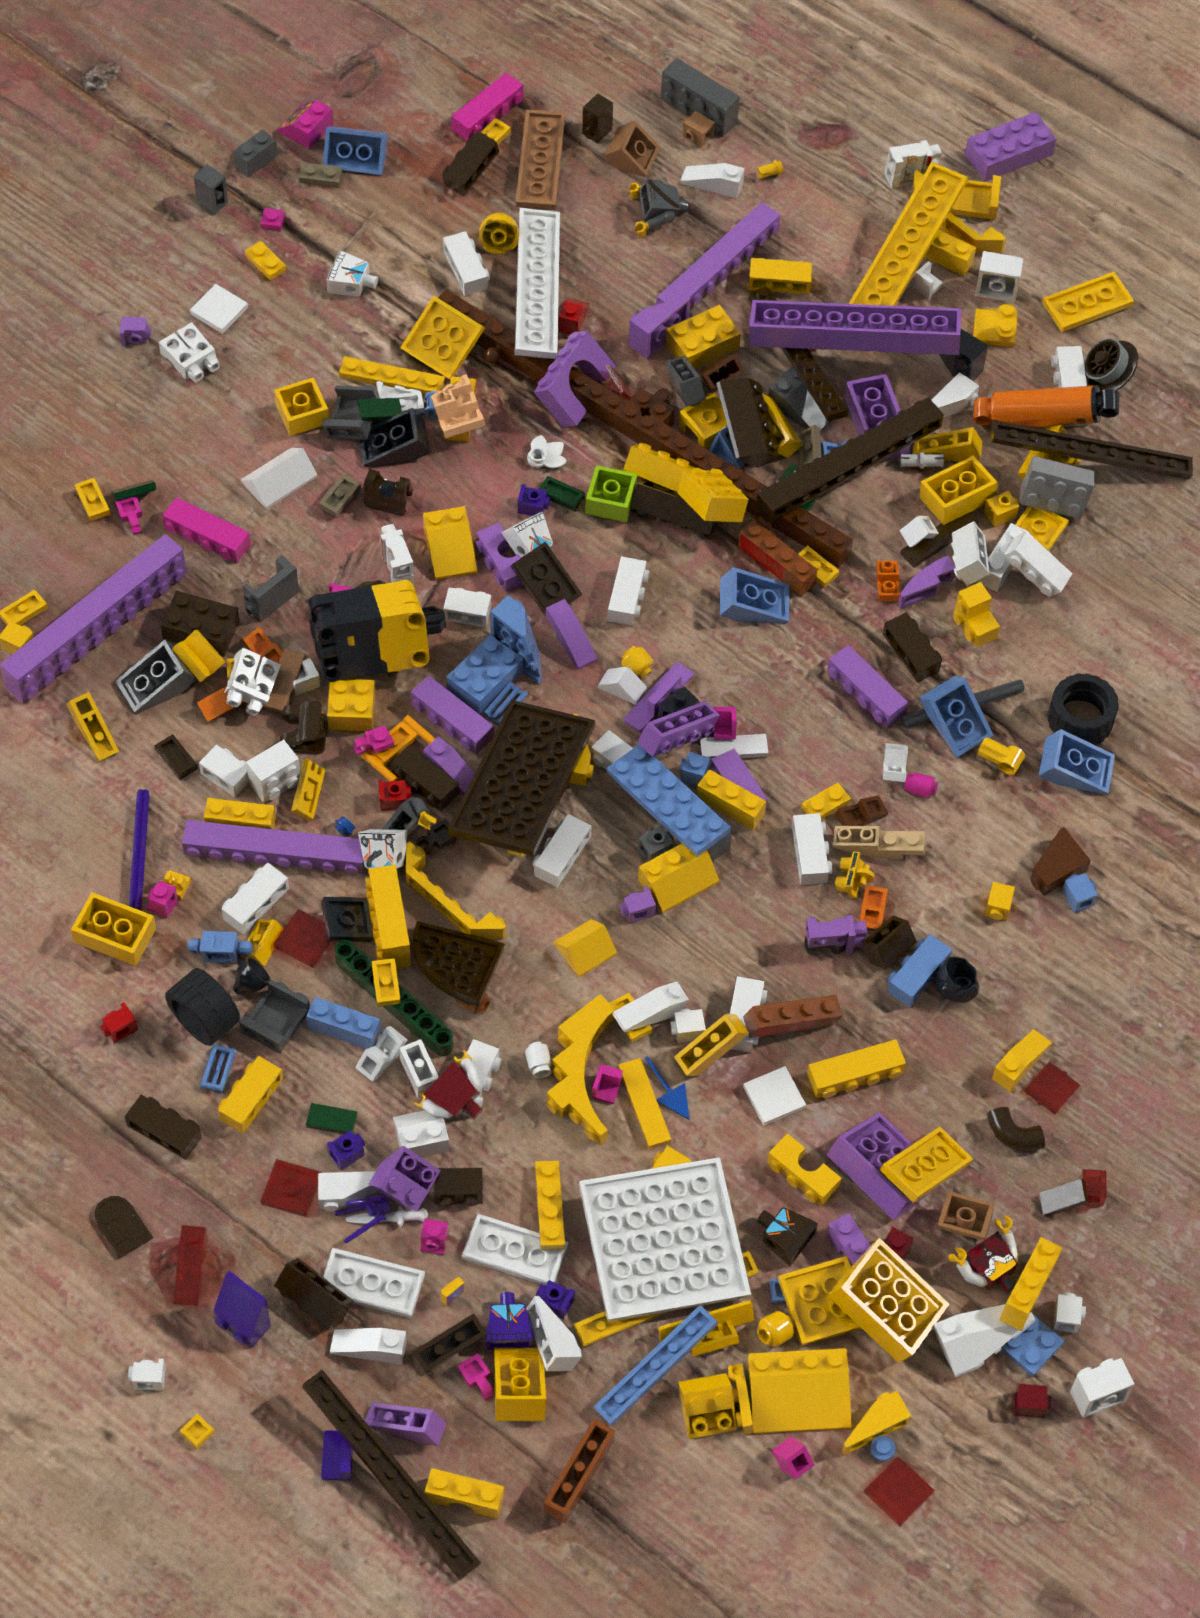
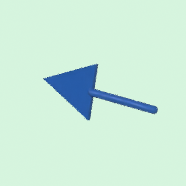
M648 1056L645 1057L646 1062L668 1092L657 1099V1102L690 1120L685 1083L671 1090Z

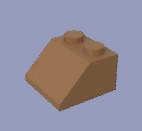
M634 120L618 127L605 153V157L617 169L645 177L652 166L660 146Z
M948 1191L937 1228L985 1241L991 1226L995 1203Z

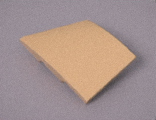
M467 374L461 376V381L457 384H449L443 390L431 396L445 438L486 426Z

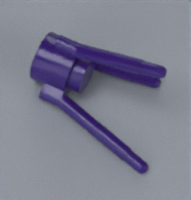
M378 1195L371 1198L347 1201V1206H358L336 1211L335 1215L339 1216L367 1209L369 1216L375 1217L344 1240V1243H349L378 1222L386 1220L385 1214L390 1213V1207L385 1195Z

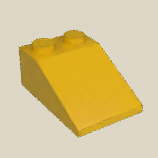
M465 506L423 513V529L435 580L478 573Z
M494 1348L495 1421H545V1370L538 1348Z

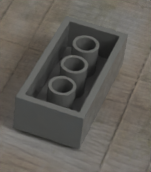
M678 58L662 71L661 99L665 103L672 105L688 116L697 111L715 122L714 133L722 137L738 123L739 95Z

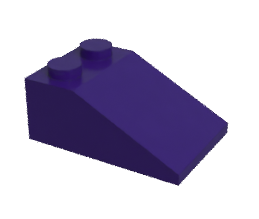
M228 1271L213 1309L215 1323L222 1330L226 1331L228 1329L234 1334L233 1337L240 1344L245 1345L246 1343L252 1348L271 1327L267 1299L232 1272Z

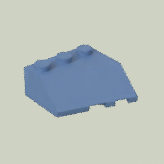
M508 595L490 611V635L522 657L523 673L540 684L542 682L541 657L525 607L519 600H514Z

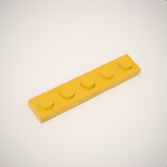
M344 356L339 370L340 378L377 385V381H381L385 386L394 388L395 385H398L405 389L421 391V394L424 395L430 391H441L445 383V376Z

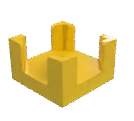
M714 392L705 396L706 400L700 401L695 406H688L679 413V427L682 431L686 432L688 425L698 437L697 444L707 450L712 445V441L717 433L727 426L721 400Z

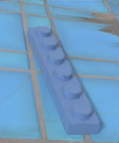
M699 1305L594 1406V1409L612 1427L718 1325L717 1321Z

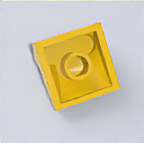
M1009 304L1001 305L998 309H976L973 336L987 345L1014 348L1017 309Z

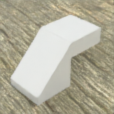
M885 743L883 780L905 782L907 745Z
M391 1026L386 1027L377 1044L364 1051L355 1068L372 1082L375 1081L398 1058L400 1054L399 1048L405 1046L407 1039Z

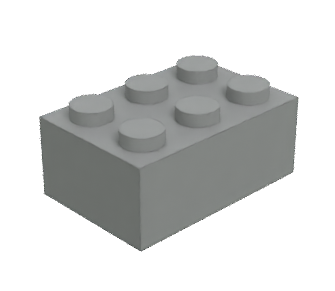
M1033 456L1020 488V504L1081 519L1094 488V471Z

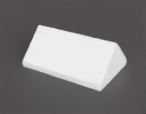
M292 447L242 478L241 482L265 509H268L317 478V473L305 450Z

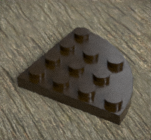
M420 921L416 922L412 942L415 960L430 982L446 994L465 1002L467 1005L480 1006L504 952L505 943Z

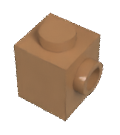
M695 111L690 117H686L683 122V137L703 147L714 136L715 122Z

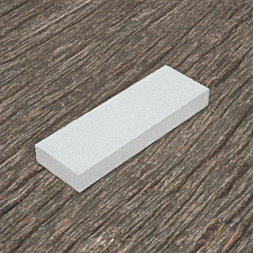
M766 734L738 735L736 739L700 738L701 755L709 757L710 760L734 748L740 758L768 757Z

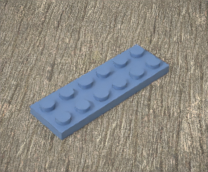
M640 744L606 768L607 774L696 857L700 856L731 832V827L657 758L647 753Z

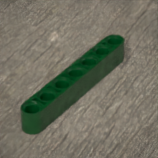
M348 940L339 941L334 948L336 964L376 1000L372 960ZM342 953L350 954L348 956H341ZM359 967H365V968H366V969L363 970V971L357 970V968H359ZM398 984L401 1004L383 1007L416 1037L421 1039L435 1054L439 1056L451 1054L454 1047L451 1030ZM411 1010V1011H414L415 1013L409 1015V1014H406L405 1012ZM424 1025L431 1026L430 1029H423L421 1027ZM440 1040L448 1041L446 1044L438 1043Z

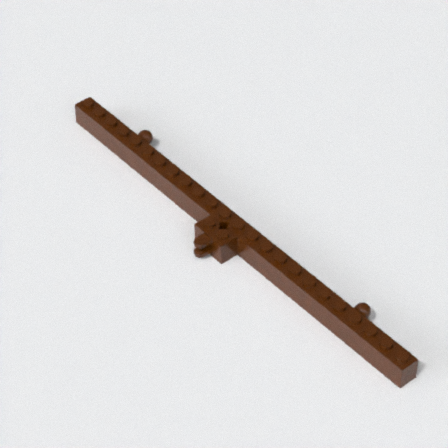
M447 289L438 297L443 302L485 327L476 344L486 349L484 357L488 363L495 364L502 359L539 382L548 372V367L556 360L515 355L514 330ZM571 367L569 373L570 388L575 397L587 410L586 412L634 442L650 445L653 451L667 452L670 454V458L687 460L690 466L702 470H711L713 468L721 470L748 498L746 511L756 516V521L767 530L773 527L802 546H809L838 568L850 556L853 539L801 507L770 523L756 506L757 493L767 486L671 428L674 424L675 408L669 405L670 391L668 388H661L654 395L640 388L627 401L584 373Z

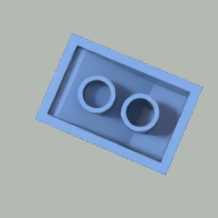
M733 567L720 578V616L740 622L788 623L789 584Z
M953 676L919 697L928 717L955 757H959L983 742L984 738L993 736L966 678Z
M1060 729L1045 739L1039 777L1056 785L1106 795L1109 793L1115 755Z

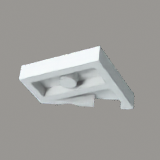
M381 381L376 382L379 398H399L402 412L413 407L418 414L424 413L421 391L405 389L398 385H395L393 388L383 385Z

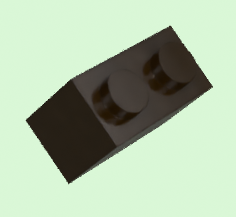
M597 93L583 106L582 134L586 138L599 143L612 131L613 102Z
M893 915L862 942L870 964L887 969L917 941L909 921Z
M438 1168L441 1171L434 1181L435 1204H440L444 1207L454 1204H464L466 1206L483 1204L482 1168Z

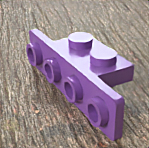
M676 662L624 717V723L637 732H641L646 724L657 716L660 704L677 689L684 687L693 677L694 673L681 663Z

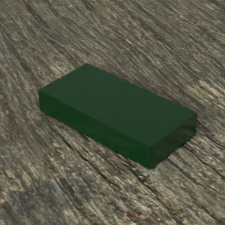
M399 398L358 399L357 402L360 420L363 421L386 420L402 412Z
M549 476L546 477L539 488L547 490V497H550V501L574 512L585 497V492Z
M149 480L111 492L113 499L119 501L155 491L157 488L155 482Z
M311 1103L306 1127L345 1134L350 1130L353 1133L358 1113L353 1110Z

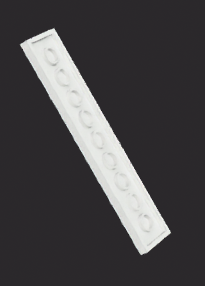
M520 208L515 355L556 359L558 345L560 212Z

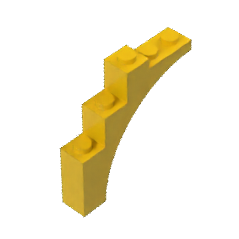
M601 994L558 1026V1041L566 1049L552 1059V1073L560 1082L547 1092L546 1105L553 1114L557 1113L563 1118L569 1113L571 1120L577 1125L580 1124L585 1129L584 1131L588 1138L592 1141L596 1140L599 1145L607 1140L608 1129L599 1120L591 1106L586 1092L584 1072L594 1043L606 1027L615 1020L613 1012L616 1009Z

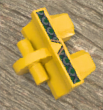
M853 852L852 857L841 858L840 870L842 873L848 874L847 877L837 876L835 881L837 891L847 892L850 898L856 899L859 887H865L866 883L872 882L875 876L869 870L870 866L860 859V852Z

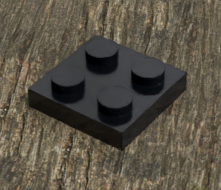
M322 898L321 905L327 941H372L374 936L367 898Z

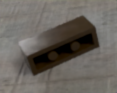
M478 130L473 136H470L465 147L457 152L453 162L443 170L442 178L445 186L464 197L499 153L497 141Z
M906 612L884 623L883 636L917 683L940 672L942 657L930 645L929 638L919 630L915 619H911Z
M411 744L392 760V773L398 777L399 781L405 780V783L410 786L411 791L424 797L431 807H436L442 811L459 795V783Z
M140 1095L125 1115L127 1127L184 1160L189 1157L202 1138L200 1127L196 1122L191 1119L185 1120L181 1118L179 1113L172 1108L166 1109L162 1107L153 1097L147 1098Z
M299 1258L286 1263L274 1284V1287L280 1291L282 1296L294 1301L300 1310L312 1315L321 1326L328 1329L341 1324L354 1301Z
M473 1313L411 1352L408 1357L420 1377L481 1340L487 1333Z

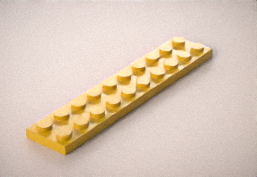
M934 162L930 163L849 304L896 306L968 182L967 176Z

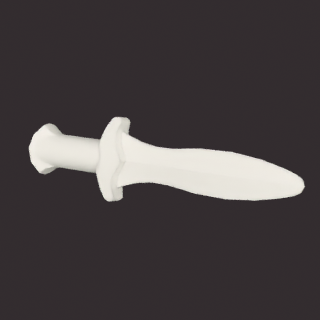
M398 1206L399 1210L385 1214L386 1220L381 1222H397L398 1227H402L404 1221L420 1220L424 1222V1219L428 1218V1213L424 1208L415 1212L403 1211L402 1206ZM368 1213L349 1216L346 1218V1221L367 1224L375 1217H370Z

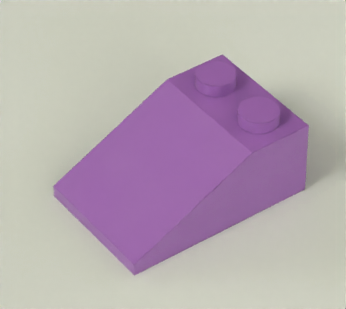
M685 296L644 308L639 313H635L629 322V346L644 358L648 359L665 345L666 329L689 319L690 298Z

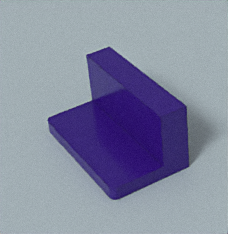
M324 1431L322 1480L351 1481L353 1449L338 1431Z

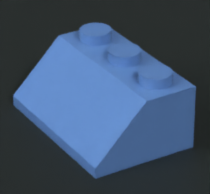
M328 126L326 127L323 165L342 167L344 171L382 175L387 156L389 133Z

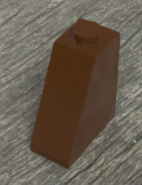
M734 353L715 361L699 373L709 390L713 393L718 390L717 382L733 380L744 373L745 369Z
M1065 827L1059 830L1033 868L1031 883L1043 896L1064 885L1068 877L1074 874L1081 875L1087 872L1091 860Z

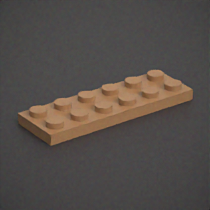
M526 109L516 207L556 210L566 112Z

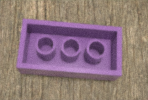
M1037 112L967 138L965 155L984 182L993 179V175L1001 176L1052 156L1056 138Z
M887 374L846 382L844 397L859 436L867 429H873L878 426L883 420H889L896 416L900 411ZM910 445L886 459L900 457L901 454H909Z

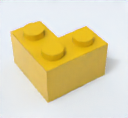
M981 582L958 591L953 613L955 623L962 627L966 639L969 642L971 641L975 648L997 639L1000 625L989 610L992 597Z

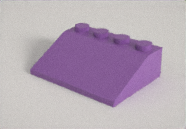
M880 1112L840 1135L827 1154L893 1220L907 1213L925 1197L923 1196L913 1203L880 1171L885 1162L912 1145Z

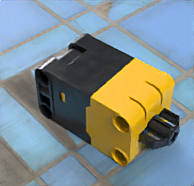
M409 580L316 594L308 601L309 623L313 644L318 655L323 677L328 682L423 667L428 664L430 658L427 635L441 633L446 628L444 610L435 606L421 608L414 585Z

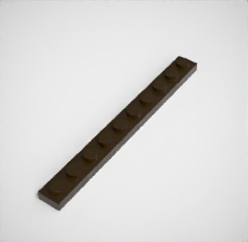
M768 287L749 291L751 302L752 300L777 301ZM781 348L826 420L829 422L848 417L847 408L809 349Z
M996 420L991 424V443L1184 479H1190L1193 476V457Z
M323 1369L303 1383L302 1388L457 1578L461 1581L480 1566L481 1562Z

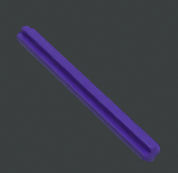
M139 789L137 791L129 906L138 910L142 909L150 796L149 791L146 789Z

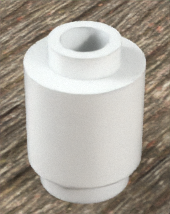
M541 1042L529 1044L525 1050V1055L530 1073L533 1074L534 1078L549 1076L552 1073L551 1069L553 1066L547 1045Z

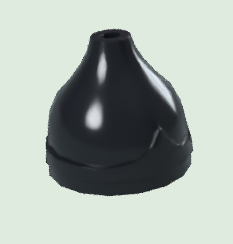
M247 957L236 970L233 991L236 994L260 991L267 986V983L271 980L270 976L260 963L251 957Z

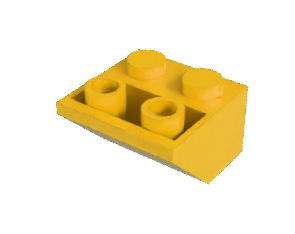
M726 1373L678 1382L680 1402L689 1439L737 1430L732 1385Z

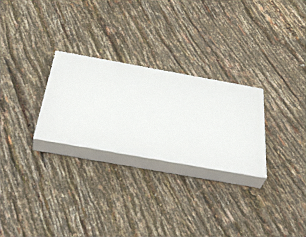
M477 1213L462 1253V1259L546 1285L549 1280L556 1281L568 1248V1242L565 1241V1249L540 1250V1236L538 1232Z
M332 1248L323 1277L353 1299V1304L412 1318L424 1281L425 1271Z

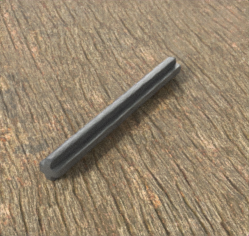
M1019 679L973 694L978 704L982 705L1024 691L1025 686L1023 681ZM925 709L902 715L904 727H910L930 720Z

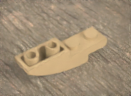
M835 826L833 848L849 853L860 852V855L885 859H903L904 855H925V831H880L879 826Z

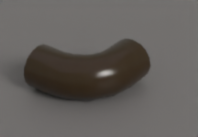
M999 1107L987 1113V1118L994 1135L1006 1147L1018 1151H1034L1045 1148V1138L1040 1125L1028 1128L1019 1127L1014 1123L1008 1107Z

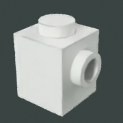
M682 1009L679 1012H674V1021H670L671 1035H676L677 1043L692 1042L706 1030L702 1009Z
M1073 1293L1058 1294L1054 1308L1053 1330L1071 1333L1078 1332L1081 1321L1085 1320L1086 1306H1082L1083 1297H1077Z

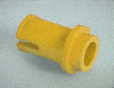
M776 160L771 164L757 167V174L760 180L773 175L780 176V173L784 171L781 161Z

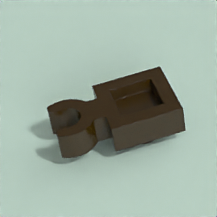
M445 818L430 827V830L427 829L428 836L419 837L416 840V845L427 844L428 846L423 848V850L428 855L432 852L434 846L441 850L457 840L458 837L448 835L450 823Z

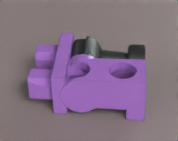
M852 915L845 916V919L836 918L830 922L818 923L816 917H809L806 919L805 950L807 954L815 953L816 948H830L831 952L837 955L844 951L845 955H852L853 948L863 947L862 942L867 936L866 922H853Z

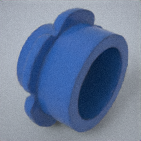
M341 816L339 820H335L337 823L335 828L343 836L347 833L352 835L351 832L355 829V826L348 819Z

